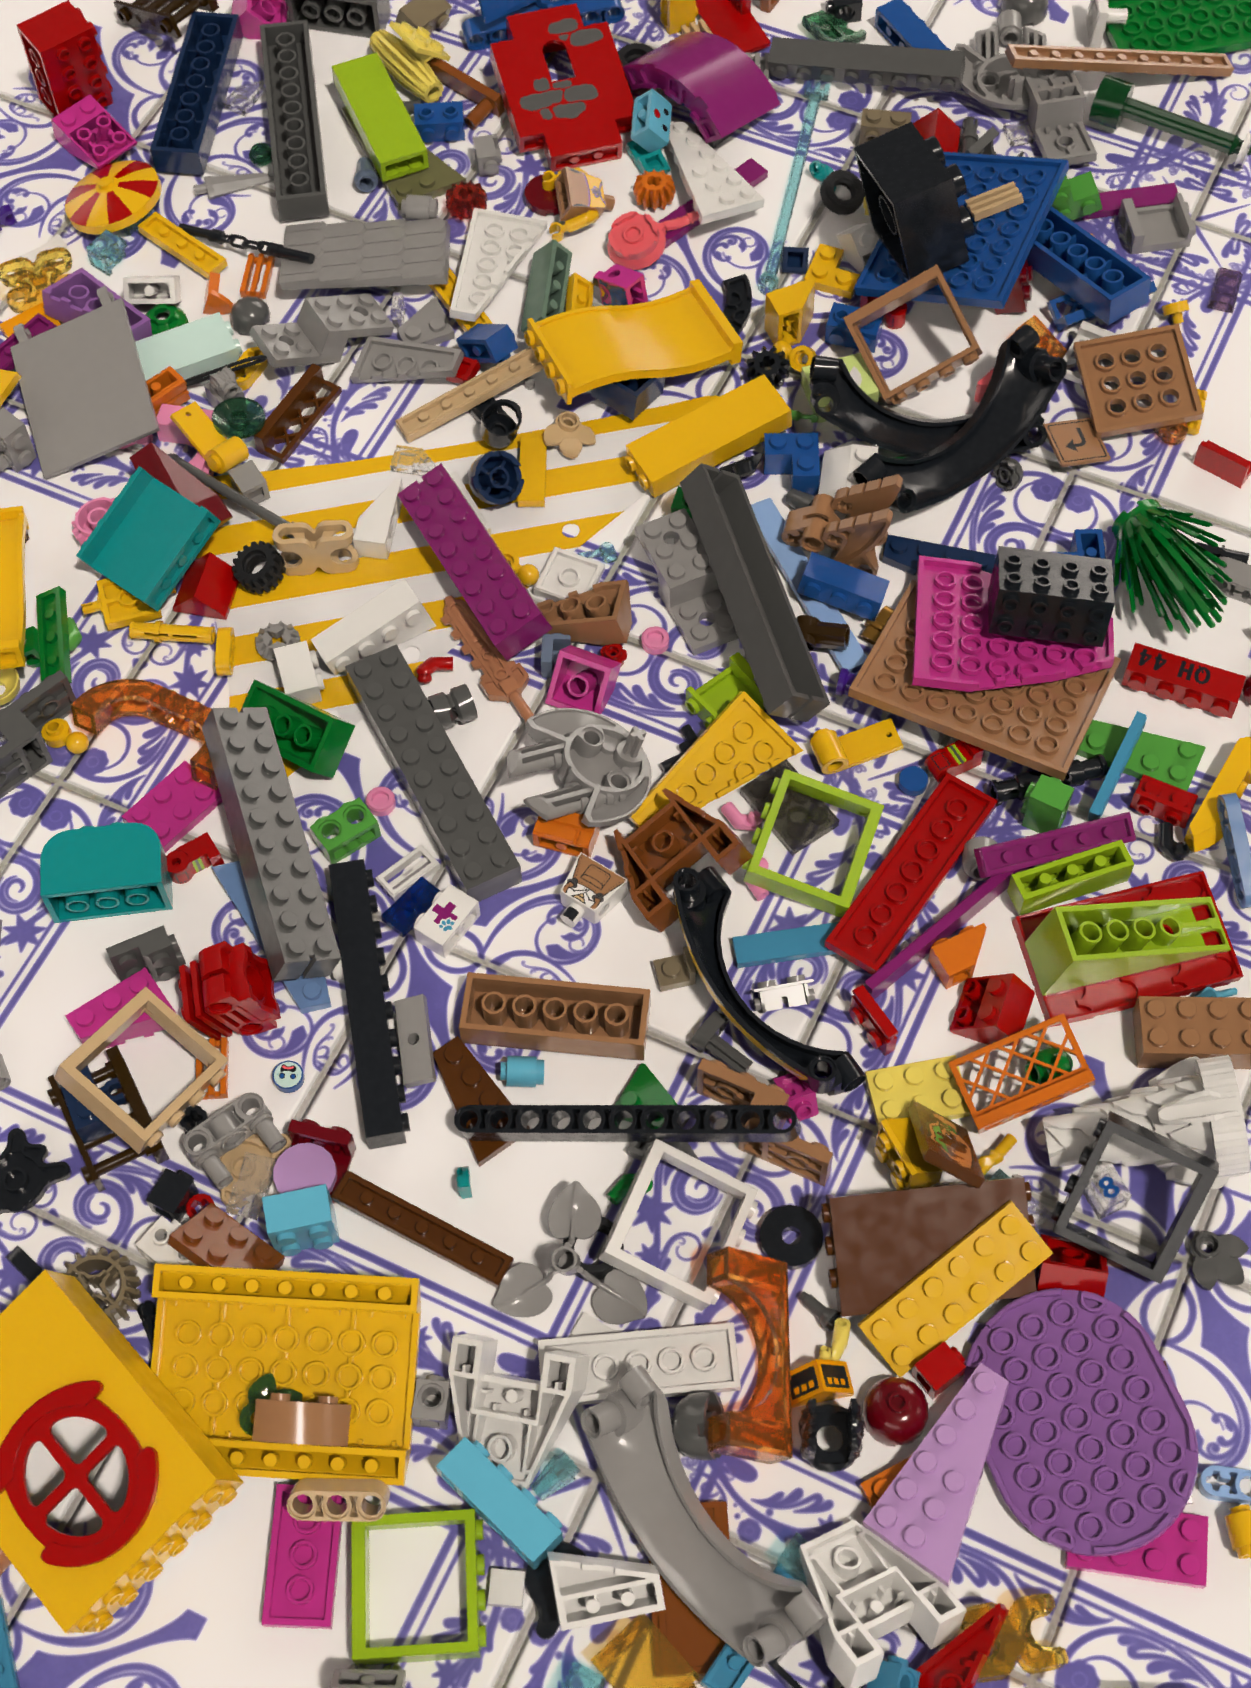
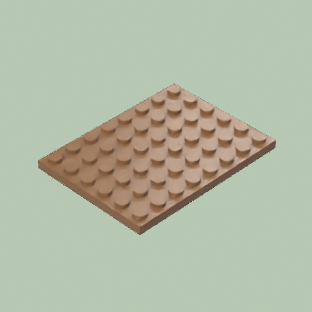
M912 580L852 682L848 696L1064 781L1118 670L1121 658L1114 656L1111 668L1053 682L973 692L912 685L917 582Z

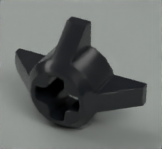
M763 452L742 458L719 469L720 471L725 470L738 474L740 478L745 477L756 471Z

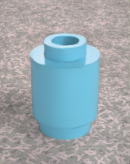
M507 1056V1062H501L500 1080H506V1087L536 1088V1084L544 1085V1060H537L535 1056Z

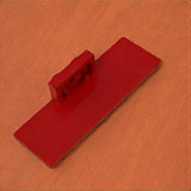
M696 0L698 16L704 20L713 34L727 39L745 53H752L770 47L771 41L751 13V1L753 0Z

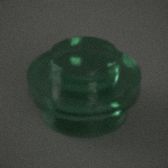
M266 143L254 144L249 153L250 161L257 166H265L271 163L272 152L269 145Z

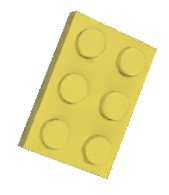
M956 1055L865 1071L867 1076L865 1081L878 1130L880 1121L884 1119L910 1118L908 1107L913 1100L949 1120L969 1117L971 1115L948 1064V1062L957 1059Z

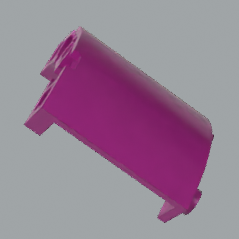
M708 32L682 34L623 66L632 90L638 88H659L664 90V94L672 98L679 105L683 103L691 111L690 117L700 130L706 144L724 138L781 105L775 89L756 63L735 44Z

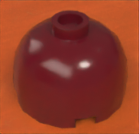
M890 1376L879 1380L867 1391L862 1403V1418L866 1431L876 1441L886 1446L913 1443L923 1433L928 1421V1402L923 1391L914 1382L904 1377Z

